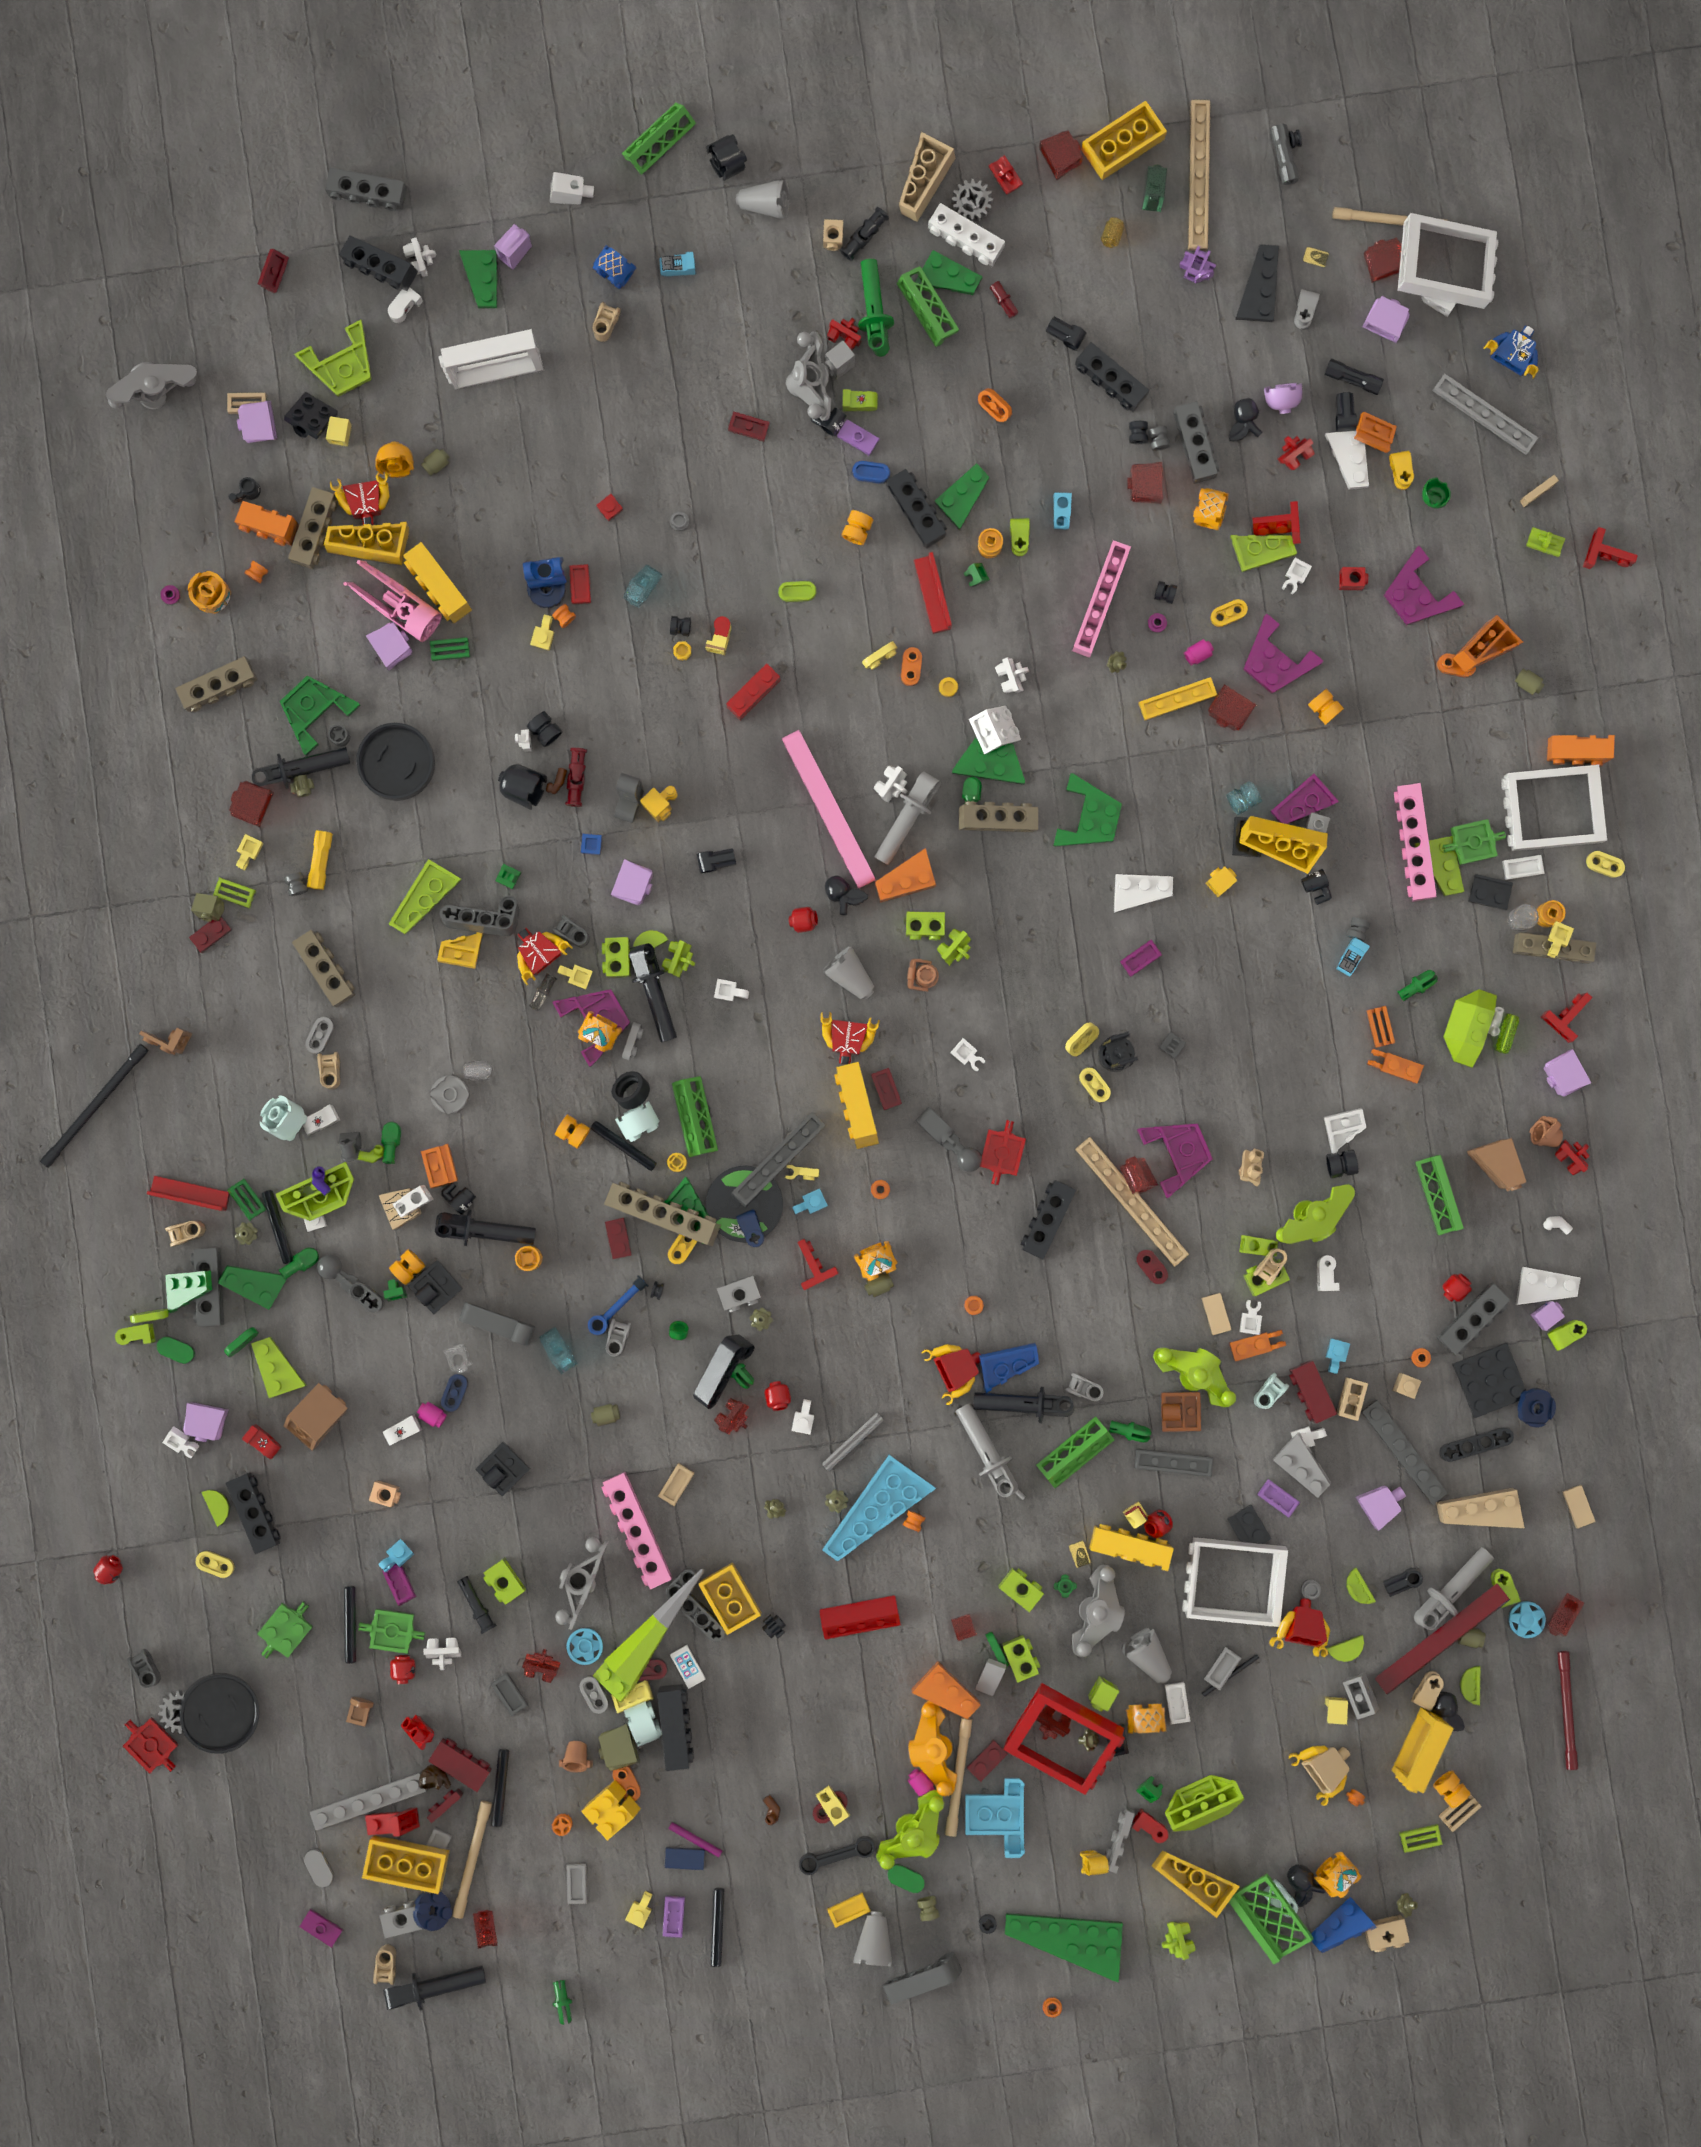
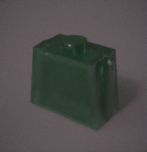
M1159 164L1148 166L1142 210L1161 212L1165 196L1167 168H1163Z

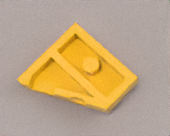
M476 932V934L457 937L455 940L442 941L437 961L476 969L483 933Z

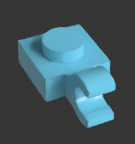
M817 1189L802 1196L804 1202L792 1208L795 1214L806 1209L811 1214L828 1205L821 1190Z
M1330 1339L1326 1357L1331 1359L1328 1372L1338 1373L1339 1362H1346L1350 1343Z
M400 1539L386 1551L389 1557L383 1559L378 1565L386 1573L395 1564L400 1568L414 1553Z

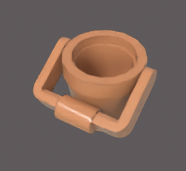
M912 959L910 961L907 977L909 989L928 992L927 988L935 986L938 982L939 974L937 969L931 965L932 961ZM916 962L924 963L916 969ZM914 980L919 987L913 986Z
M1542 1116L1530 1129L1532 1143L1538 1146L1558 1147L1563 1138V1132L1559 1129L1561 1127L1560 1122L1556 1118Z
M580 1741L569 1742L564 1759L559 1760V1767H563L570 1772H583L587 1768H592L593 1760H587V1745Z

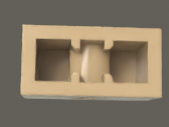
M1345 1378L1336 1411L1337 1415L1356 1421L1359 1420L1368 1383Z
M1402 1915L1374 1920L1372 1922L1378 1928L1365 1931L1368 1947L1371 1951L1374 1950L1375 1952L1385 1951L1386 1947L1391 1946L1394 1948L1403 1947L1405 1943L1410 1942ZM1386 1931L1389 1932L1387 1938L1384 1937L1386 1935Z

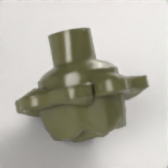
M1116 651L1110 655L1107 666L1110 668L1111 673H1118L1120 669L1124 670L1127 664L1125 661L1127 658L1124 656V652Z
M242 1222L240 1227L235 1229L237 1233L235 1238L240 1241L241 1245L245 1243L251 1245L252 1241L257 1239L256 1233L258 1229L254 1228L252 1223L246 1224Z
M763 1307L759 1310L755 1309L753 1315L749 1318L753 1321L751 1326L756 1327L759 1331H762L763 1328L767 1330L769 1324L773 1322V1319L770 1317L772 1315L771 1312L766 1311Z
M834 1489L832 1493L826 1495L828 1500L825 1501V1505L829 1507L831 1512L836 1511L840 1513L842 1509L847 1508L846 1502L848 1498L842 1490L838 1492Z
M778 1499L765 1502L764 1508L768 1511L767 1516L770 1519L785 1516L786 1509L783 1502H780Z
M1086 1729L1085 1734L1079 1737L1078 1742L1079 1744H1084L1087 1751H1094L1095 1747L1099 1744L1098 1734L1091 1729Z
M1405 1893L1397 1901V1909L1407 1918L1412 1915L1413 1909L1418 1908V1903L1413 1901L1408 1893Z

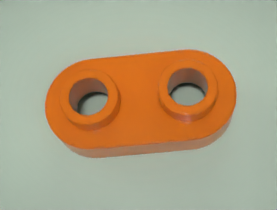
M987 388L979 393L978 402L980 406L995 420L1004 422L1011 417V406L993 389Z
M915 647L906 649L903 654L901 680L907 686H914L920 680L922 653ZM915 654L916 658L914 660H911L909 658V655ZM912 672L914 677L908 678L907 674Z
M1446 653L1438 659L1437 667L1445 674L1467 678L1476 670L1475 667L1465 672L1453 659L1454 654ZM1445 660H1450L1451 665L1447 666Z
M627 1766L613 1771V1779L626 1792L629 1789L634 1791V1795L626 1793L623 1799L625 1800L630 1796L636 1801L640 1797L641 1788L631 1767ZM619 1772H624L626 1777L621 1778Z

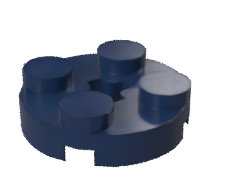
M527 584V593L532 602L537 606L552 608L561 603L565 596L566 587L565 584L549 586L552 588L551 591L544 593L541 587L530 589Z
M1540 1388L1523 1391L1518 1403V1418L1531 1427L1539 1428L1545 1426V1423L1554 1417L1556 1411L1554 1398L1551 1397L1548 1391ZM1537 1404L1540 1408L1535 1412L1534 1406Z
M425 1891L417 1897L414 1903L416 1906L415 1911H413V1918L421 1929L437 1931L443 1928L448 1919L452 1917L450 1902L441 1891L439 1894ZM430 1906L435 1908L434 1915H429V1912L431 1911Z

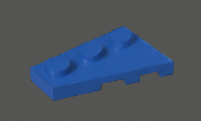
M1033 1343L979 1355L984 1390L987 1393L992 1390L991 1388L1000 1383L1002 1385L1014 1375H1020L1038 1365L1039 1358L1036 1344Z
M1350 1897L1311 1933L1313 1936L1312 1942L1321 1953H1324L1343 1944L1344 1941L1352 1937L1356 1938L1361 1933L1378 1927Z

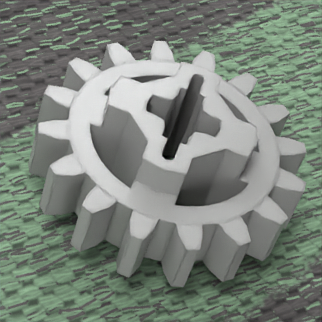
M974 179L969 184L964 180V186L958 184V191H953L955 196L952 197V203H955L953 210H958L957 213L964 215L963 217L965 218L969 217L970 221L973 222L974 218L980 221L981 215L986 217L987 211H991L992 206L990 204L993 203V198L989 197L992 195V192L987 191V184L983 187L981 186V180L977 184ZM965 192V197L960 200L961 195ZM983 201H985L984 206L980 209V204H982Z
M178 1690L176 1695L174 1692H171L169 1697H164L163 1701L165 1703L159 1705L163 1710L158 1712V1715H163L160 1723H167L164 1728L172 1727V1733L178 1729L179 1734L183 1730L181 1725L175 1722L180 1721L179 1715L177 1717L176 1715L178 1714L181 1702H178L176 1699L183 1698L184 1694H182L181 1690Z

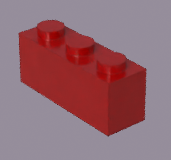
M766 664L726 703L727 708L741 721L781 681L780 676Z

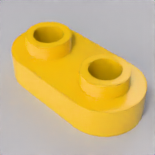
M1236 599L1219 606L1212 611L1210 620L1216 627H1224L1246 615L1248 610L1247 604L1243 600ZM1238 607L1240 613H1235L1234 608ZM1221 615L1223 620H1217L1216 616Z
M679 1234L668 1251L669 1260L673 1264L685 1262L697 1241L692 1239L690 1242H686L685 1236ZM676 1251L681 1252L680 1258L674 1256Z

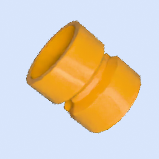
M851 510L847 520L849 525H845L841 536L854 544L864 545L868 536L866 531L871 529L874 519L865 513Z
M988 528L981 532L977 547L979 553L983 557L990 559L998 556L1003 545L1002 534L994 528Z
M1327 688L1308 704L1314 713H1319L1318 717L1325 725L1344 709L1338 701H1333L1334 696Z
M1547 901L1536 909L1535 920L1542 927H1553L1556 921L1561 923L1565 918V908L1559 901Z
M567 1114L557 1128L555 1136L562 1140L567 1139L568 1144L578 1149L591 1128L583 1123L577 1124V1120ZM570 1128L574 1129L571 1134L568 1132Z
M524 1246L515 1255L516 1265L524 1271L537 1269L543 1259L541 1251L534 1246Z
M407 1249L400 1256V1261L396 1260L389 1267V1270L404 1285H407L414 1278V1273L418 1274L426 1267L422 1260L410 1249Z
M1453 1770L1443 1774L1433 1785L1440 1795H1444V1800L1450 1808L1461 1805L1470 1796V1791L1463 1783L1459 1784L1460 1779Z

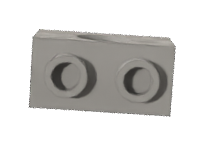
M841 341L825 354V364L828 367L829 375L831 377L834 375L838 380L855 367V355L844 341Z
M754 1276L717 1288L724 1311L729 1309V1312L741 1309L740 1305L747 1303L748 1306L759 1303L758 1299L761 1298ZM742 1289L745 1292L743 1300L735 1298L736 1290Z
M1365 1672L1348 1677L1343 1682L1357 1720L1376 1714L1380 1708Z
M414 1900L403 1903L401 1907L391 1905L384 1908V1911L380 1914V1920L385 1938L422 1930L417 1926L413 1918V1911H415L416 1906ZM399 1914L405 1915L406 1918H407V1921H406V1922H401V1921H399L398 1915H399Z

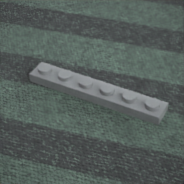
M1445 373L1433 389V392L1525 455L1528 454L1538 439L1537 436Z
M421 1772L310 1811L315 1830L317 1831L426 1792L427 1789H421L419 1786Z

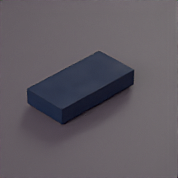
M666 1847L665 1868L704 1870L705 1850Z

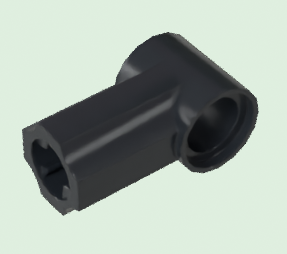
M1055 316L1051 319L1046 329L1047 333L1060 339L1065 346L1075 351L1078 350L1087 334L1081 327L1077 325L1071 326Z
M1339 393L1336 395V431H1356L1357 415L1354 413L1353 393Z
M733 848L696 854L700 873H709L716 871L718 868L736 865Z
M1408 1568L1405 1572L1384 1580L1383 1583L1389 1596L1392 1597L1410 1588L1419 1587L1423 1582V1576L1416 1568ZM1412 1573L1418 1574V1579L1415 1582H1409L1408 1580L1409 1575Z

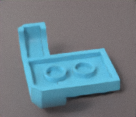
M1005 1778L1004 1794H965V1835H1004L1005 1858H1020L1025 1853V1783L1020 1778Z

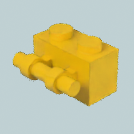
M673 786L666 787L661 793L653 787L640 802L657 822L660 820L665 821L671 815L670 811L672 810L668 801L675 800L678 794Z

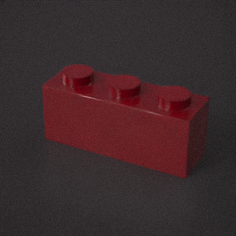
M1312 1360L1289 1369L1291 1372L1289 1375L1290 1381L1299 1390L1297 1396L1300 1402L1306 1405L1307 1410H1305V1414L1309 1421L1312 1420L1313 1423L1317 1424L1337 1415Z
M443 1738L428 1762L478 1792L492 1770L489 1767L490 1764L483 1759L477 1760L469 1750L458 1748L455 1741Z

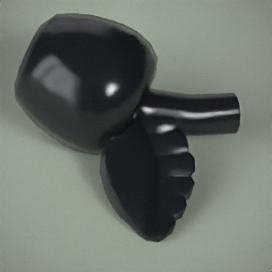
M1252 398L1237 401L1234 406V416L1237 423L1231 428L1229 440H1241L1247 436L1249 430L1258 438L1263 432L1253 422L1259 416L1256 403Z
M838 875L830 877L825 882L827 897L833 902L840 903V915H847V904L856 906L868 899V895L864 891L850 889L847 881Z
M1440 1692L1433 1707V1712L1454 1728L1453 1731H1463L1465 1725L1463 1719L1457 1715L1458 1702L1455 1695L1450 1692Z
M1296 1864L1289 1869L1287 1879L1296 1890L1295 1901L1298 1907H1302L1313 1898L1312 1891L1325 1893V1890L1319 1884L1314 1883V1874L1307 1867Z

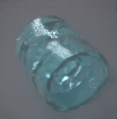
M1251 781L1241 785L1240 790L1234 789L1226 794L1231 808L1237 815L1247 811L1248 806L1254 807L1262 802L1258 790Z

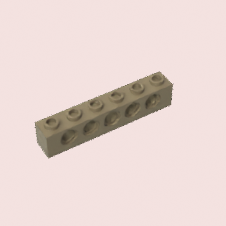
M619 1182V1185L612 1183L604 1205L713 1247L721 1226L715 1223V1218L707 1215L705 1218L698 1216L699 1212L689 1208L688 1211H684L681 1209L682 1205L671 1202L670 1205L664 1203V1198L656 1195L653 1198L646 1196L648 1192L638 1188L635 1192L629 1189L630 1185ZM628 1195H631L632 1201L631 1203L627 1204L626 1197ZM648 1201L649 1208L644 1211L643 1204ZM665 1208L666 1215L661 1218L660 1211ZM679 1215H683L684 1220L679 1225L677 1218ZM699 1221L701 1228L699 1231H695L694 1225Z

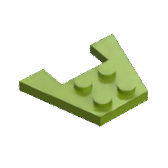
M362 320L345 327L353 345L320 362L311 346L294 354L338 397L372 380Z

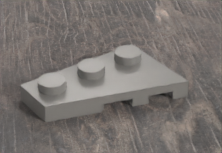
M1300 1432L1273 1459L1317 1498L1331 1484L1323 1468L1313 1457L1309 1446H1306Z

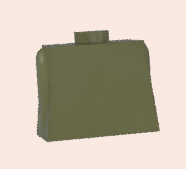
M628 1724L603 1732L598 1737L601 1748H599L600 1757L602 1760H605L606 1768H609L610 1771L641 1763L634 1737Z

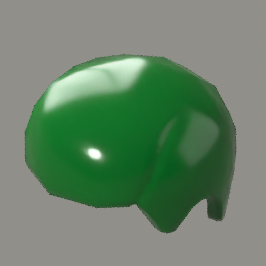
M1438 477L1429 479L1422 490L1424 503L1435 509L1444 507L1451 497V491L1447 483L1439 481Z

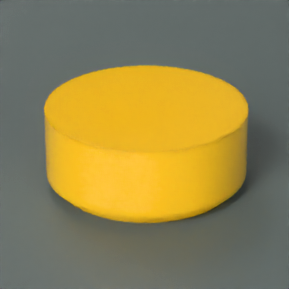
M946 677L941 680L939 691L943 696L952 697L957 693L958 684L955 679Z

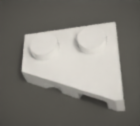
M1362 1108L1324 1117L1331 1153L1338 1152L1339 1148L1345 1143L1350 1142L1356 1134L1366 1128Z

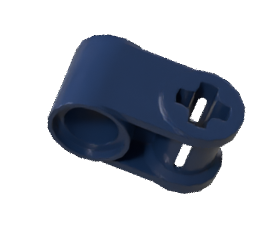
M752 1209L737 1215V1222L748 1245L751 1247L761 1246L765 1238L755 1210ZM753 1233L760 1235L758 1244L750 1240L753 1237Z

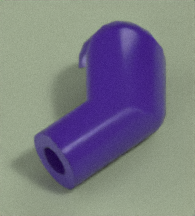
M318 1166L312 1172V1184L325 1196L330 1192L331 1188L324 1182L325 1169Z

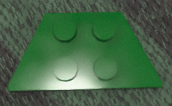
M975 738L952 770V774L1025 784L1013 743L1002 745L984 754L978 739Z

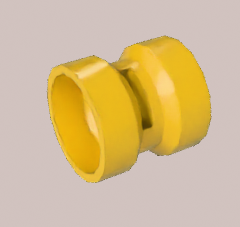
M673 1153L669 1156L667 1164L670 1170L681 1172L687 1167V1159L681 1153Z

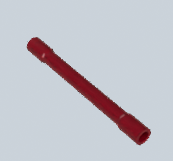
M1559 1651L1557 1653L1561 1680L1566 1769L1578 1770L1570 1680L1569 1651Z

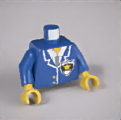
M1524 326L1521 333L1517 330H1513L1511 333H1502L1489 340L1483 348L1491 350L1490 358L1520 376L1523 373L1525 376L1529 373L1533 376L1532 379H1534L1538 372V351L1535 349L1537 343L1530 339L1534 330L1529 326Z

